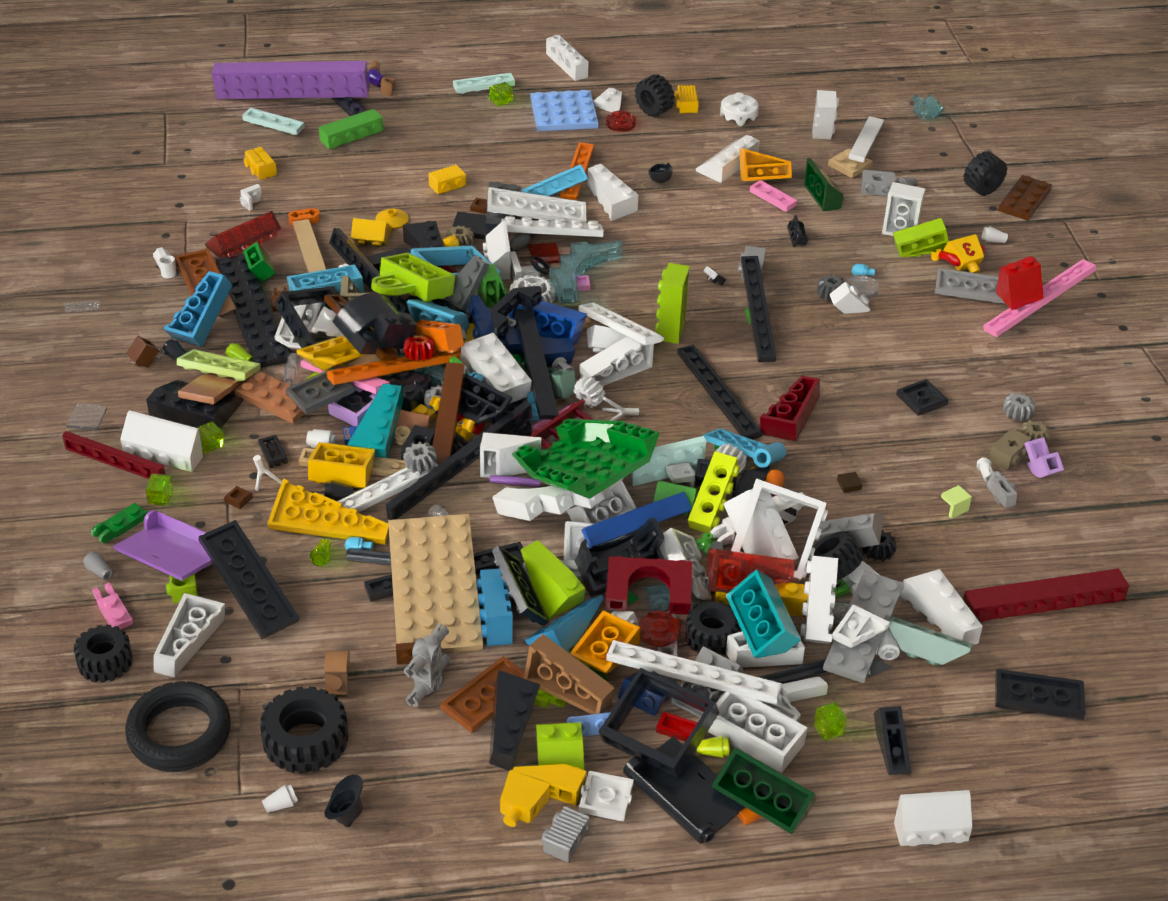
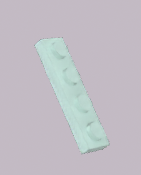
M511 73L453 80V87L456 93L461 94L471 91L478 92L486 89L493 90L500 87L515 86V79Z
M249 108L242 115L243 121L287 132L292 135H298L305 128L304 122L254 108Z

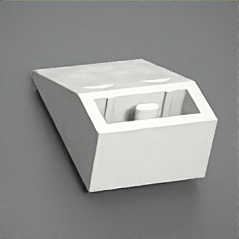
M483 432L480 445V477L490 478V475L509 477L526 473L525 469L512 457V453L523 445H529L541 451V438Z

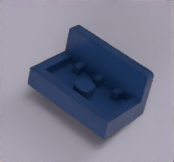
M637 673L624 678L618 695L619 699ZM647 686L634 706L655 716L658 714L660 705L669 700L670 696Z

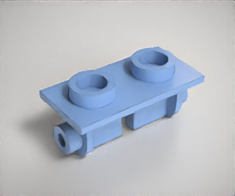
M611 712L568 717L567 723L581 722L583 737L600 735L598 731Z

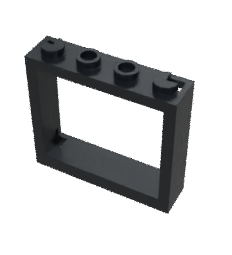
M335 286L281 292L275 302V306L301 348L316 343L294 306L324 302L326 307L332 310L324 301L325 295L339 294Z
M640 668L598 732L604 743L633 757L639 756L645 763L679 778L720 712L716 702L711 700L708 695H699L694 689L690 687L684 688L671 678L664 679L655 671L649 672ZM647 686L704 712L675 759L618 732Z

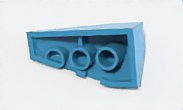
M600 595L586 600L570 610L568 614L552 621L553 624L546 628L542 627L525 639L526 644L531 645L544 634L570 653V648L580 640L603 601V596Z

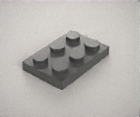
M333 367L286 388V395L305 414H308L354 393V386L350 382L333 385L327 378V371L335 370Z

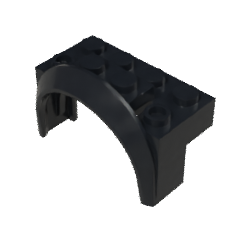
M649 518L640 528L628 535L590 549L587 547L586 539L581 542L575 563L590 597L607 591L609 557L637 558L631 548L633 546L638 557L664 559L660 546L665 537L656 518ZM649 577L641 578V579H639V580H637V581H635V582H638V581L647 579V578H649Z

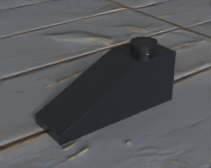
M901 706L879 708L873 714L876 734L888 775L910 774L911 767Z

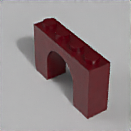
M622 556L609 557L606 610L627 611L628 590L630 586L641 578L650 577L662 581L667 586L670 593L669 614L688 615V611L691 608L693 561L665 560L662 558L645 559L642 557L626 558Z

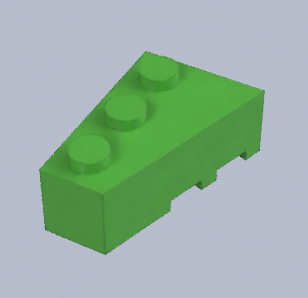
M494 264L489 265L477 289V295L480 296L485 306L491 309L507 294Z

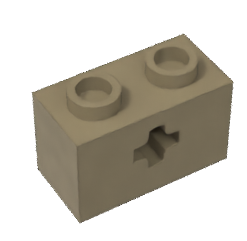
M1011 428L991 446L989 460L1008 471L1012 466H1016L1023 456L1026 457L1028 455L1024 443L1031 441V438Z

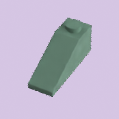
M547 367L554 396L559 397V399L570 398V395L575 394L573 391L575 389L574 385H576L574 371Z

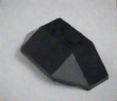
M465 373L459 415L473 420L476 424H480L502 414L513 398Z

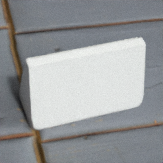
M819 676L782 684L781 694L786 696L790 702L827 695L828 684Z

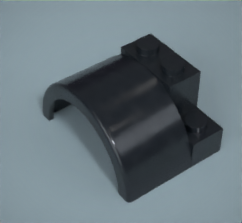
M367 293L354 298L337 313L333 320L335 326L360 354H375L378 348L399 349L405 355L404 341L408 337L418 336L414 333L417 323L412 319V316L407 313H401L388 297L380 293ZM375 325L373 332L367 330L371 326Z

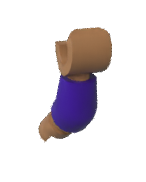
M371 61L368 71L370 84L380 87L381 94L391 96L392 89H395V79L384 77L380 72L379 62Z

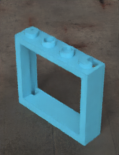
M473 246L411 249L412 255L435 266L467 264L474 255L480 256L486 262L492 264Z

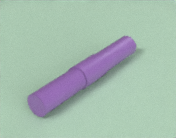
M490 475V483L540 487L541 481L537 479Z

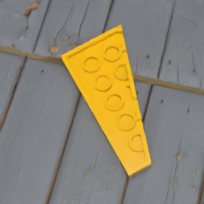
M284 478L267 523L268 529L346 540L350 537H362L366 542L386 545L389 535L388 523L370 515L364 516L359 514L358 510L343 507L342 503L319 493L308 492L304 487L292 485Z

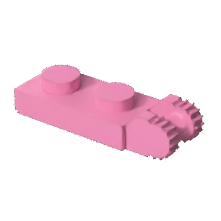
M110 583L105 584V590L109 595L102 598L101 592L97 587L92 589L97 605L108 625H111V627L117 626L120 630L133 625L131 616Z

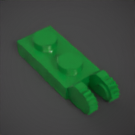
M134 502L103 523L96 524L91 529V535L98 537L101 543H106L144 521L148 512Z

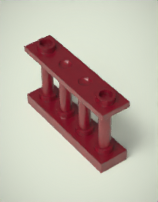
M582 398L577 403H572L567 410L538 430H534L530 437H540L541 446L547 449L552 446L546 440L549 436L553 435L560 441L556 427L563 424V421L575 419L577 416L584 420L594 419L583 411L585 400Z

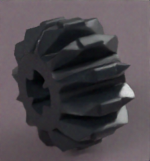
M882 530L880 545L863 547V553L867 554L868 559L874 558L875 561L877 559L882 562L885 559L890 560L894 552H896L895 537L891 536V532L885 533Z

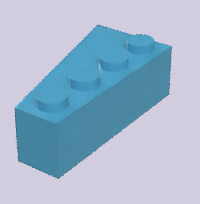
M208 271L195 288V293L186 299L184 307L180 312L177 311L175 313L173 321L169 325L167 324L164 330L173 339L203 347L232 284L224 275Z
M500 569L480 570V579H476L477 591H481V594H478L479 607L483 606V609H480V621L485 622V625H481L482 638H486L487 646L513 644L511 603L509 601L507 584L501 578L502 572Z

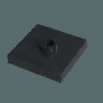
M927 379L897 389L896 395L917 416L946 406L949 401Z

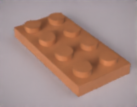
M258 371L235 390V396L241 397L243 400L292 424L305 414L286 395V388L290 387V385L261 371Z

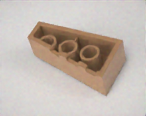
M544 634L529 646L524 679L541 684L539 689L590 714L604 713L610 707L615 690L614 686Z

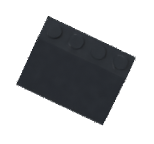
M175 380L155 388L146 399L149 416L198 428L199 431L213 435L218 434L243 402V398L227 394L215 404L179 398L178 391L189 384L180 380Z

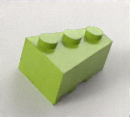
M942 218L893 232L895 246L900 257L921 256V254L931 255V252H936V249L943 251L949 242Z

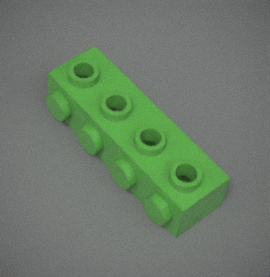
M371 109L320 126V141L328 149L372 134H377L384 131L383 117L377 111Z

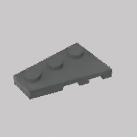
M474 255L455 277L453 295L446 298L459 309L466 311L472 295L477 291L490 264L480 256Z

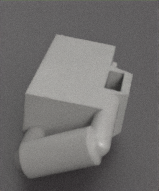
M994 471L986 483L987 488L994 495L998 505L1002 504L1005 508L1015 506L1017 493L1014 483H1009L1007 478L999 471Z

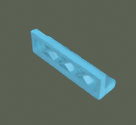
M580 164L523 189L522 192L550 197L587 181L588 177Z

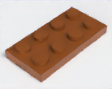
M209 249L175 256V262L191 296L195 293V288L208 271L220 274Z
M503 656L441 703V710L472 734L493 717L494 685L498 670L524 678L525 672Z

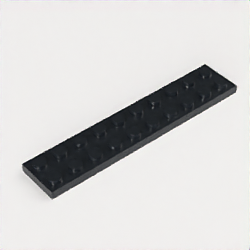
M239 254L237 256L216 259V266L220 274L224 275L232 284L229 295L236 308L233 311L249 354L253 356V362L260 363V368L291 362L287 346L275 340V334L278 329L277 321L261 281L250 271L245 255Z

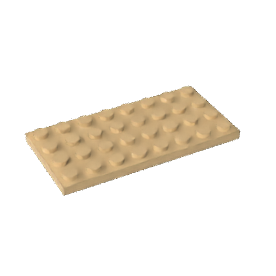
M469 514L388 520L397 644L416 642L418 638L431 635L437 624L441 623L440 629L443 625H446L449 629V633L441 642L442 653L483 650Z

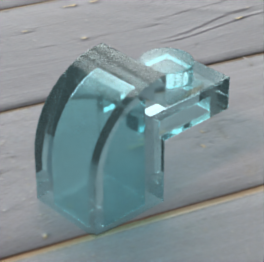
M916 94L912 98L915 103L913 105L915 109L912 112L923 121L933 120L944 111L941 103L931 95L922 99Z

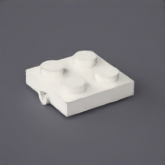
M589 771L586 783L581 788L582 798L579 812L624 822L628 804H631L634 779Z

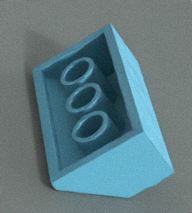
M355 264L287 277L290 291L335 286L341 295L342 276H349L356 288H358L359 293H364L363 277Z

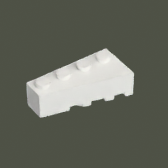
M602 164L588 168L587 185L594 196H597L598 202L603 205L604 211L609 214L611 221L638 211L639 195Z
M626 336L581 363L579 378L582 379L588 375L590 378L594 377L601 386L649 369L653 364L654 344L644 345Z

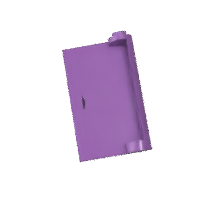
M151 510L146 514L144 518L145 529L114 545V550L181 581L212 564L211 559L198 541L199 536L206 532L156 510Z

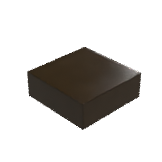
M856 472L838 474L837 481L843 492L862 490V483Z

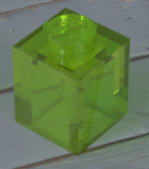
M151 474L145 490L148 504L168 506L173 492L171 475Z

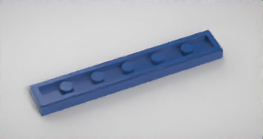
M681 492L587 526L581 531L590 549L630 534L640 528L649 518H656L657 522L660 523L690 512L692 508L685 493Z

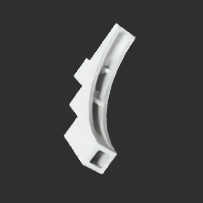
M621 480L590 499L554 486L531 489L506 487L492 498L498 514L531 521L543 511L561 515L573 505L592 508L604 499L603 494Z

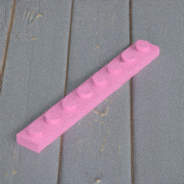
M1082 259L1043 285L1044 299L1014 310L1007 309L983 325L984 331L998 337L1095 272L1096 265Z

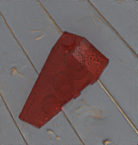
M709 549L706 565L709 591L729 593L756 569L772 578L774 584L793 581L795 560Z

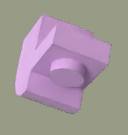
M1044 437L1024 443L1030 459L1027 465L1036 477L1041 478L1064 470L1058 452L1049 453Z

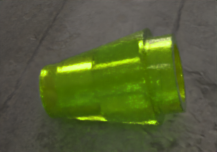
M321 539L311 551L310 559L315 566L321 567L329 562L330 540Z

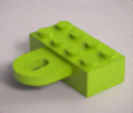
M403 253L381 258L380 276L372 279L371 288L375 292L384 295L410 293L412 296L421 298L424 302H431L434 299H445V297L453 295L455 275L410 253Z
M668 263L667 269H663L662 280H659L658 290L661 291V294L658 295L657 305H660V308L657 309L656 319H659V322L656 324L655 332L664 337V342L679 343L686 320L690 266Z

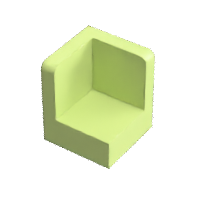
M959 485L943 492L941 498L951 506L949 517L953 519L969 511L972 496Z

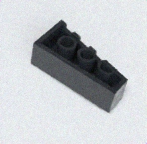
M498 670L494 685L489 764L508 771L511 770L541 684Z

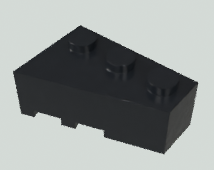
M436 221L403 225V241L406 244L408 243L411 249L444 247Z

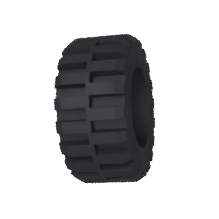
M303 686L296 687V690L292 691L291 689L286 690L283 695L278 694L274 697L273 703L269 702L261 715L260 730L264 752L271 762H275V765L281 769L285 767L288 772L294 773V771H299L300 774H306V771L317 772L321 767L327 768L332 764L331 761H337L341 757V753L347 747L349 734L344 705L341 701H338L334 694L331 693L329 695L327 690H317L316 687L311 686L309 688H303ZM304 723L317 724L322 727L319 731L307 736H295L287 733L294 726Z

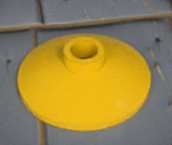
M385 209L376 215V220L386 221L392 226V229H398L408 223L409 216L400 209Z

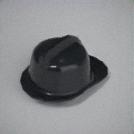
M352 774L346 776L335 786L324 812L327 819L336 820L348 828L351 827L353 821L362 813L363 805L360 794L363 788V780L359 775Z

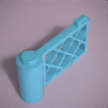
M721 428L703 434L709 443L718 446L732 444V446L742 450L744 455L752 457L754 463L762 468L781 461L786 456V448L780 442L766 445Z

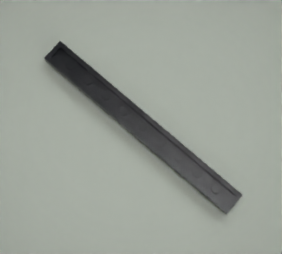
M333 228L329 241L331 246L348 265L355 264L363 277V282L373 293H377L372 290L371 285L372 279L380 276V272L340 228ZM385 295L401 313L410 315L407 302L400 295Z
M525 401L509 414L502 417L493 426H490L484 433L510 435L532 418L531 404ZM483 433L448 457L443 463L433 468L432 471L420 478L416 483L406 488L397 497L391 499L386 504L387 518L389 520L398 519L480 457Z

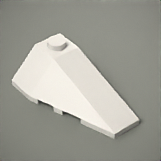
M594 325L587 328L588 348H592L593 352L600 353L626 337V335L609 327Z
M670 528L663 533L665 539L660 546L664 559L693 561L691 591L697 598L709 602L712 598L710 591H708V583L705 582V578L702 575L705 569L699 563L702 556L694 537Z

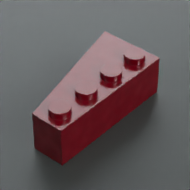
M802 375L789 388L788 393L782 394L779 397V401L776 404H772L766 414L763 413L760 416L762 435L797 441L820 397V379Z

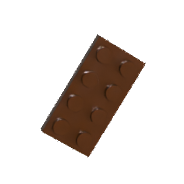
M1022 175L1001 202L998 211L1029 221L1051 191L1052 184Z

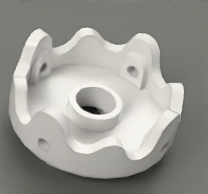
M743 93L729 95L721 102L720 116L725 115L727 121L733 119L737 125L743 126L748 118L754 121L758 117L759 104L756 99Z

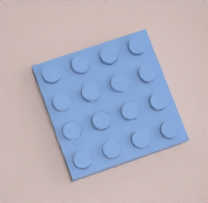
M590 90L530 93L537 131L598 128V119Z

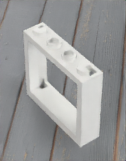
M756 479L728 559L742 561L745 565L799 583L801 578H806V563L814 555L815 548L812 545L814 540L818 541L822 529L818 527L820 521L824 522L828 510L825 507L827 503ZM761 490L817 509L797 571L740 552Z

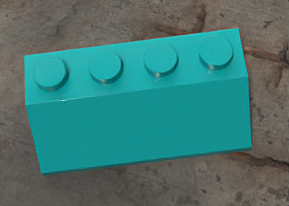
M756 569L726 595L750 650L756 659L786 653L801 641L772 578Z

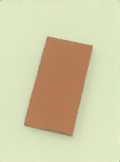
M204 373L180 389L178 397L215 404L241 385L243 381L234 380L233 377L229 376L219 377L215 373Z

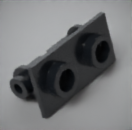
M795 215L787 226L792 246L795 247L796 244L805 246L808 243V238L805 234L804 223L798 221L797 215Z

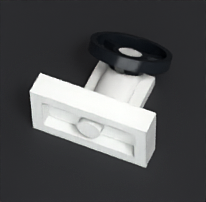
M510 252V271L513 280H518V277L524 278L525 275L527 277L539 275L541 278L540 273L549 275L551 268L543 259L537 256H533L530 259L531 266L521 267L516 252Z

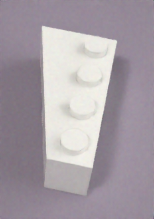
M812 556L811 561L807 560L806 573H810L809 582L805 581L804 594H808L807 603L803 602L802 615H806L805 624L801 623L800 636H804L803 641L823 644L832 642L830 630H832L834 619L832 609H834L835 604L834 588H836L838 558Z
M940 569L903 580L904 587L900 597L905 601H910L913 604L912 607L917 612L921 611L928 617L927 621L932 625H937L941 629L942 634L974 645L979 643L983 626Z
M184 593L155 651L154 673L175 678L225 620V603Z

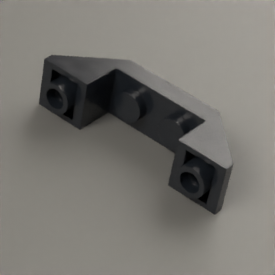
M542 287L513 288L491 308L492 329L498 339L508 333L507 316L513 309H516L520 304L532 310L536 305L540 304L542 301Z

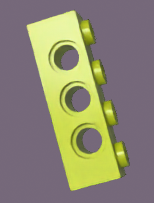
M714 452L688 518L689 528L704 533H711L710 531L719 525V514L725 510L724 503L727 502L725 500L727 494L732 492L733 478L739 474L740 466H738L736 457ZM720 474L726 475L724 478H718L717 476ZM714 491L720 492L718 495H711ZM707 508L713 509L710 513L704 512Z

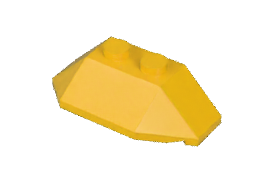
M344 335L297 350L299 356L312 366L321 369V371L337 366H346L347 363L353 362L365 355L360 354Z

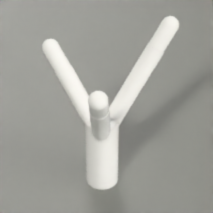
M603 398L604 401L615 407H603V411L619 413L610 419L612 421H616L623 415H639V408H623L610 399Z
M260 455L253 457L258 470L256 491H259L261 476L265 473L279 484L282 483L281 479L265 468Z

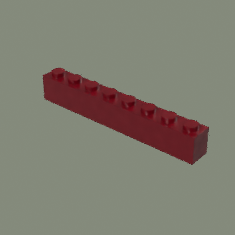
M1117 568L966 590L963 601L977 620L983 622L1107 602H1118L1125 600L1129 584L1120 569Z

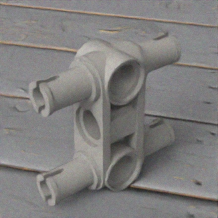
M441 623L437 624L431 635L418 638L412 650L413 659L404 669V673L409 678L411 676L414 679V689L406 698L408 705L412 706L414 703V708L418 707L425 695L438 691L442 683V671L450 662L447 654H444L442 657L441 642L449 633V629L446 625H443L440 629Z

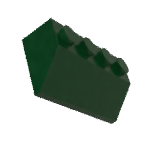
M737 748L733 749L711 786L713 789L791 835L805 820L816 801L815 793Z

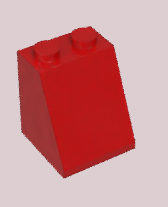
M1033 256L1000 267L996 294L1011 310L1044 299L1041 264Z

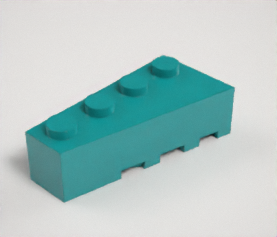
M382 384L347 446L375 449V457L389 458L404 400L402 386Z

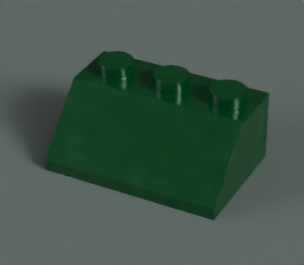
M807 158L804 178L805 188L823 212L841 209L844 200L843 193L839 191L836 184L833 183L822 167L811 158Z

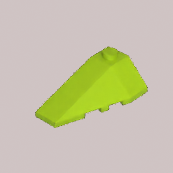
M539 540L521 549L531 584L549 620L584 601L585 587L574 573Z

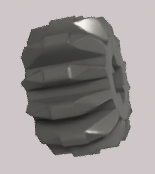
M824 275L818 281L817 294L820 295V298H825L826 301H832L830 293L845 281L843 278H838V275Z

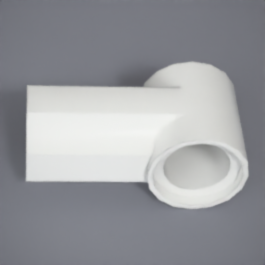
M163 247L157 248L153 253V257L161 270L162 277H175L177 275L175 258Z

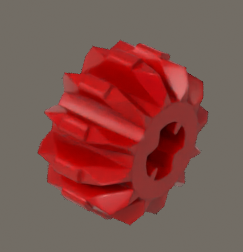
M414 335V337H408L404 341L405 356L411 361H425L434 356L435 346L432 338Z

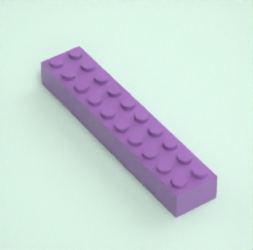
M366 61L214 63L212 70L217 99L368 97L370 89Z

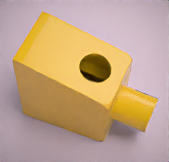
M510 770L500 799V812L505 815L503 818L504 823L510 827H515L518 820L526 823L532 822L550 799V784Z

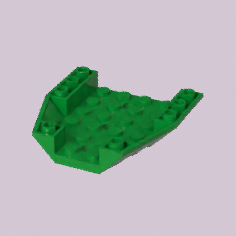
M567 419L563 421V424L556 427L560 441L554 442L551 447L538 451V448L523 445L512 453V457L532 478L590 499L649 463L659 437V432L624 421Z

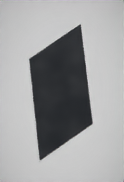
M771 466L744 470L731 499L753 489L756 479L764 481Z

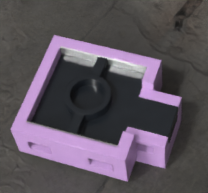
M354 386V393L328 404L329 414L352 426H358L377 394Z

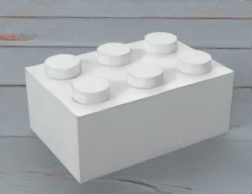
M892 182L888 194L882 234L893 236V232L919 225L925 188Z

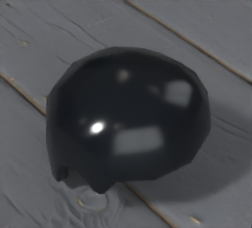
M670 163L656 164L648 172L652 181L665 183L671 179L673 169Z

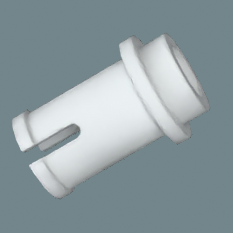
M984 457L977 461L976 467L981 471L984 481L987 482L993 474L991 461Z

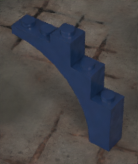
M472 295L471 301L468 304V311L474 319L475 329H473V338L477 339L493 333L491 311L485 306L479 295ZM508 325V333L499 340L510 354L519 353L523 356L524 353L518 329ZM540 337L547 366H552V363L559 357H564L567 360V364H572L575 349L569 338Z

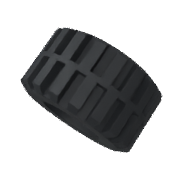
M654 74L636 85V102L639 104V108L645 114L647 113L648 116H659L673 107L675 93L672 85L669 84V81L664 76Z
M984 151L977 154L968 163L963 180L967 186L979 195H989L996 191L1004 182L1008 170L1007 164L990 151Z
M840 531L828 535L813 546L815 548L813 556L838 558L837 580L851 574L864 558L862 550L848 531Z
M709 600V602L702 601L700 605L695 604L693 609L688 611L686 619L685 639H687V644L691 645L693 651L697 650L698 654L704 646L719 655H726L727 637L739 632V623L733 610L730 609V605H724L720 601L714 602V600Z
M97 625L96 628L91 627L87 632L81 633V637L76 639L74 654L79 673L85 679H91V682L100 681V683H105L107 680H110V682L114 681V678L122 677L123 672L127 673L129 666H132L133 655L129 637L123 629L120 630L117 626Z

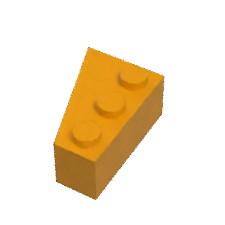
M739 148L741 180L792 178L791 161Z

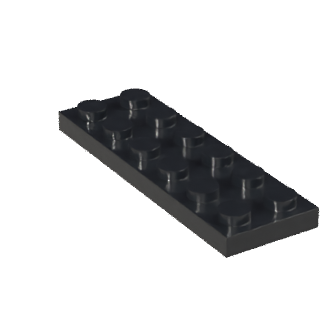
M236 520L199 536L198 541L261 639L299 621V616Z

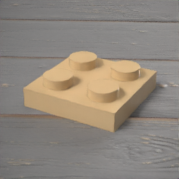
M849 148L828 160V166L850 178H854L862 173L863 170L869 169L873 164V161L867 157L863 163L849 159V153L852 150Z

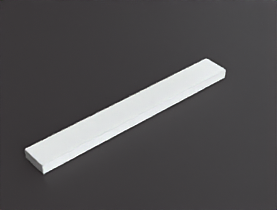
M594 302L578 306L579 311L587 313L588 317L644 345L662 342L660 334Z
M613 640L606 657V661L637 669L643 668L649 672L655 671L660 675L775 705L782 689V683Z

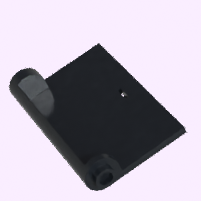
M673 736L656 750L675 759L683 744ZM694 754L679 778L645 763L639 756L631 758L623 769V773L629 779H634L635 785L699 844L710 842L720 829L746 808L711 787L718 775Z

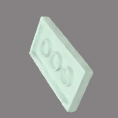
M704 436L655 447L650 462L630 474L631 485L636 486L669 478L666 472L668 465L689 462L691 468L696 471L698 459H705L706 439Z

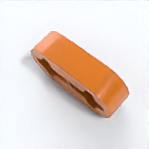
M316 208L291 211L288 214L289 223L293 225V221L309 219L311 224L320 221V211Z

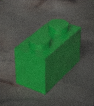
M255 242L243 251L250 271L261 282L270 279L276 273L269 254L258 242Z

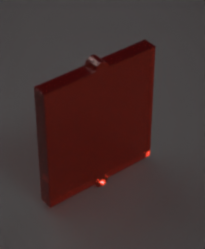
M556 243L529 245L531 258L533 256L540 257L547 264L561 263Z

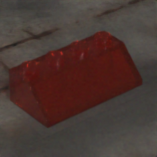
M270 211L215 235L205 243V246L218 258L223 256L231 257L235 254L234 251L236 250L242 252L252 243L258 242L260 244L266 237L271 239L277 236V232L282 228L274 212Z

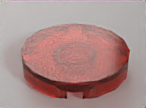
M614 111L611 115L608 114L606 116L605 124L610 130L627 132L635 128L636 117L630 115L627 111Z
M660 610L647 613V616L640 619L638 625L640 627L641 639L647 644L656 647L669 646L675 643L681 631L679 620L672 617L671 613Z

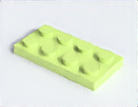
M195 349L177 358V365L183 366L186 370L197 369L201 373H215L219 377L229 376L237 381H245V379L260 371L261 366L260 363Z

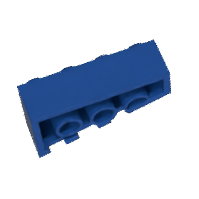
M541 301L539 305L533 308L540 336L547 338H569L573 346L578 343L587 313ZM519 304V306H518L516 309H527V308H525V307H523L522 305ZM513 309L508 317L516 320L514 315L515 309Z

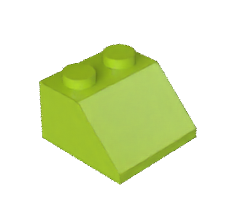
M581 722L536 725L538 766L567 764L584 770Z

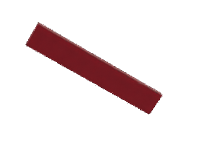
M68 431L62 434L66 450L161 484L166 481L164 465Z

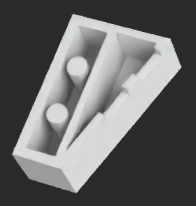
M817 90L812 128L813 139L831 140L832 134H835L834 121L837 120L836 110L839 106V98H836V91Z
M742 631L729 635L726 646V654L729 659L740 665L741 668L802 664L805 646L799 641L786 653L756 659Z

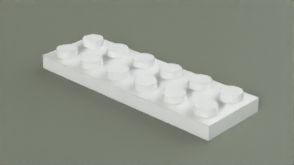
M491 187L488 189L487 211L535 219L547 218L549 221H555V219H564L565 222L581 220L582 223H586L587 221L586 202Z
M506 216L505 219H501V222L506 221L507 232L603 237V228L601 224H598V221L582 223L581 220L565 222L564 219L549 221L547 218L532 220L530 217H522V220L512 216Z

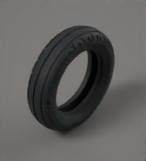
M190 681L170 682L151 689L136 701L126 720L125 735L131 752L143 764L160 771L179 772L201 766L219 753L229 736L231 718L225 701L216 691L208 686ZM173 707H195L205 712L210 719L207 730L196 740L184 745H161L152 741L147 735V728L151 720L159 713Z

